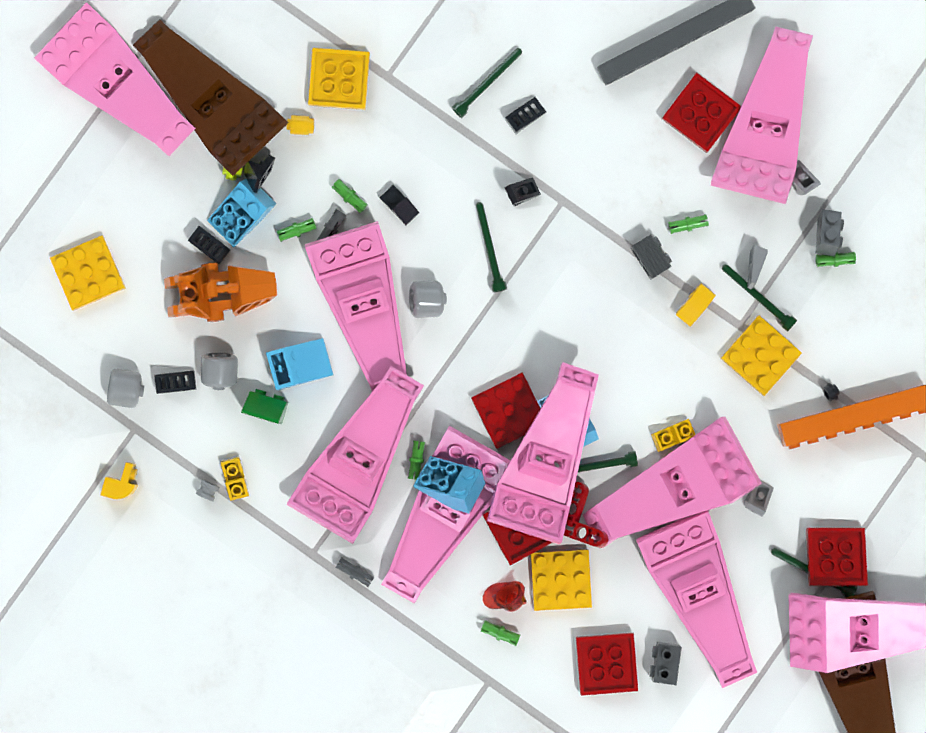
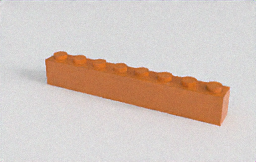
M926 385L777 424L783 447L788 446L789 449L800 447V443L805 441L808 444L819 442L818 438L825 436L826 439L837 437V433L844 431V434L856 432L855 428L862 426L863 429L874 427V423L881 421V424L893 422L892 418L899 416L900 419L911 417V413L918 411V414L926 413Z

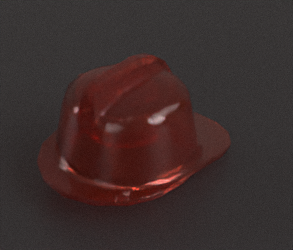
M519 581L493 584L485 590L482 596L483 603L491 609H504L508 612L517 611L522 605L527 603L524 595L525 587Z

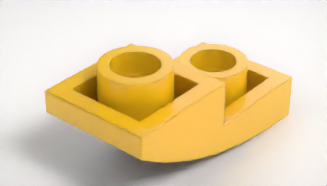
M701 283L676 312V316L691 327L709 306L716 294Z
M689 419L651 434L658 452L689 440L696 435Z
M240 456L221 461L230 501L248 497L249 493Z

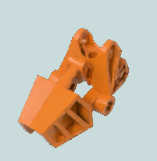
M218 263L202 264L199 268L164 279L165 289L179 288L180 304L167 307L168 317L191 315L207 319V322L224 321L223 311L233 310L235 316L243 314L270 302L277 296L275 272L227 266L228 271L219 272ZM222 281H229L226 285H217V283ZM218 293H232L231 300L213 302L208 300L218 297Z

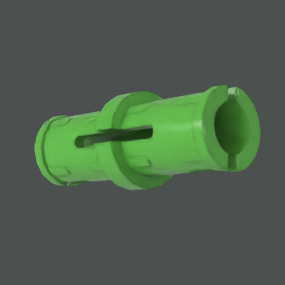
M340 179L333 184L332 189L344 198L343 201L345 203L348 202L359 213L363 212L368 206L356 194L354 189L351 190Z
M704 214L693 218L685 217L684 220L668 222L669 227L677 226V228L669 229L670 233L673 234L685 230L690 232L695 228L709 226L708 221L700 222L701 220L708 219L707 215Z
M311 218L300 223H292V226L277 230V234L282 242L295 236L300 237L301 234L316 230L317 228L314 219Z
M836 252L835 256L816 255L817 267H839V265L856 264L855 252Z
M413 440L412 456L409 457L411 463L408 479H413L414 472L415 480L420 475L421 465L424 463L422 458L425 442L420 441L418 449L419 441Z
M486 620L480 631L495 637L498 641L503 640L514 646L517 645L520 634L505 629V626L501 625L500 627Z

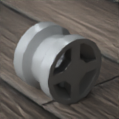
M202 480L201 488L197 490L196 494L207 500L214 501V494L220 487Z

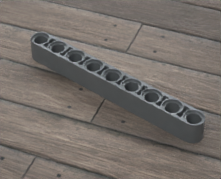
M727 0L597 67V70L604 84H611L750 13L756 7L752 0Z

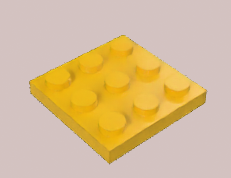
M312 48L308 105L366 110L370 52Z
M103 235L50 257L72 311L126 288Z
M758 315L720 359L762 396H765L802 352Z
M588 549L535 552L531 554L534 611L592 608Z

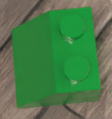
M255 389V392L250 391L241 413L282 424L289 403L284 401L285 397L274 394L272 398L266 396L267 392Z

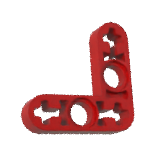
M575 482L571 505L575 504L577 509L574 514L569 512L566 525L574 529L573 531L565 529L564 536L597 548H603L608 543L607 533L579 523L589 494V488L582 482ZM577 488H578V489H581L582 492H581V493L576 492V491H577ZM585 528L586 535L585 537L580 538L579 531L580 529ZM592 535L599 536L601 541L592 539Z

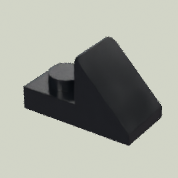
M268 154L264 161L261 160L259 164L251 160L245 164L244 175L253 192L257 193L272 171L275 157Z
M533 177L505 187L513 206L520 205L541 195Z
M394 185L379 197L405 225L409 224L420 213L410 200Z

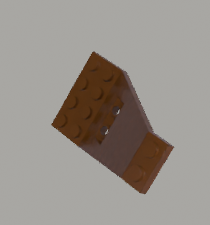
M160 19L133 44L134 48L149 64L187 121L195 128L194 131L205 147L232 176L288 124L286 119L265 99L171 30Z
M869 591L841 599L876 601L874 591ZM885 658L829 673L819 672L847 733H896Z

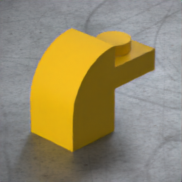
M125 463L121 480L109 476L105 477L100 496L111 499H123L132 495L138 487L137 484L131 483L137 475L138 469H135L136 464Z

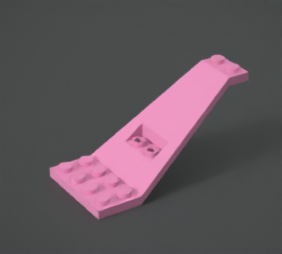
M87 2L34 57L64 86L155 143L168 156L195 129L178 112L118 32ZM121 68L122 73L117 75L115 69ZM105 81L109 83L106 89L102 87V83Z
M775 27L769 46L722 149L711 180V186L786 204L796 173L807 58L813 35Z
M720 417L583 514V517L588 526L607 533L609 538L607 545H609L617 538L734 503L762 483L726 417ZM593 535L595 540L601 541L599 536Z

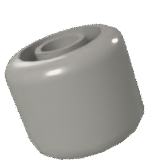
M438 281L413 282L409 290L411 314L415 318L441 316L444 304L447 303V296L443 291L441 283Z
M208 353L202 356L201 382L204 385L213 387L214 390H224L225 387H231L237 383L238 359L235 355Z
M113 369L109 379L107 403L128 408L136 407L139 396L143 397L144 385H141V374L135 371Z

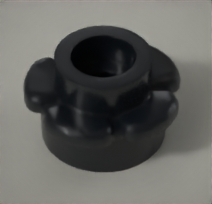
M827 383V386L823 387V393L829 401L838 399L837 395L840 392L835 384Z

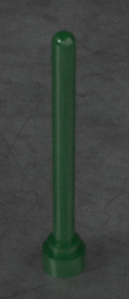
M520 48L515 49L463 102H456L451 107L452 110L460 118H463L467 114L468 107L522 54V50Z
M478 202L476 209L493 276L492 292L507 290L506 281L500 276L483 203Z
M726 264L722 266V270L781 321L782 328L787 332L797 322L796 318L792 315H785L754 287L749 289L748 282Z
M636 451L628 452V454L620 458L579 464L578 472L625 464L626 466L636 467L638 466Z
M777 548L771 550L772 555L808 573L807 564ZM833 586L844 594L843 597L854 596L858 589L857 586Z

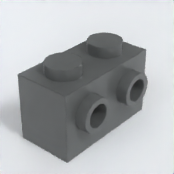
M822 209L817 221L815 254L835 256L838 248L842 247L843 237L840 236V231L844 227V220L841 219L842 212Z
M657 642L656 646H653L652 658H654V665H650L649 677H652L653 682L677 685L682 649L680 645Z

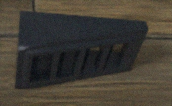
M534 97L506 116L505 121L513 132L518 134L544 115L546 110L538 99ZM533 103H534V105L537 107V109L540 111V112L537 113V114H536V112L534 111V109L531 107V105H532ZM526 108L529 109L533 117L530 118V116L525 111ZM522 112L527 121L524 122L519 113ZM515 116L521 123L520 126H518L516 122L513 120Z
M198 226L188 239L191 244L219 265L231 251V249L201 226ZM201 233L205 234L198 243L195 242ZM209 237L211 240L208 242L205 248H203L202 245ZM215 242L217 245L212 250V252L209 253L208 250ZM220 247H222V252L216 258L214 255L217 253Z
M195 371L154 375L157 394L197 390ZM186 375L189 376V384H190V386H188V387H186V381H185V376H186ZM178 376H181L182 387H178ZM169 377H173L174 388H170ZM161 378H165L166 389L162 388Z

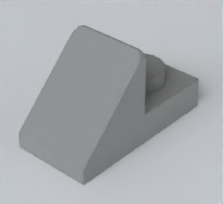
M798 160L793 184L798 195H806L821 185V183Z
M761 481L762 484L749 492L743 505L752 512L763 516L774 487Z

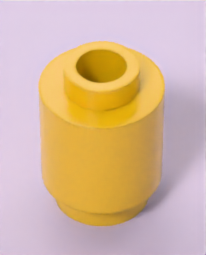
M291 115V119L287 118V130H290V134L309 135V133H314V118L301 115Z

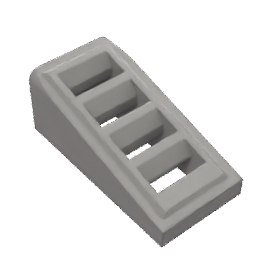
M754 245L750 251L747 284L749 289H753L768 253L767 249Z

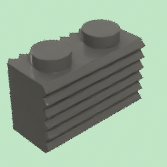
M651 234L631 246L632 252L650 280L672 267L670 265L672 262L671 258L666 252L663 254L660 249L662 245L659 239Z

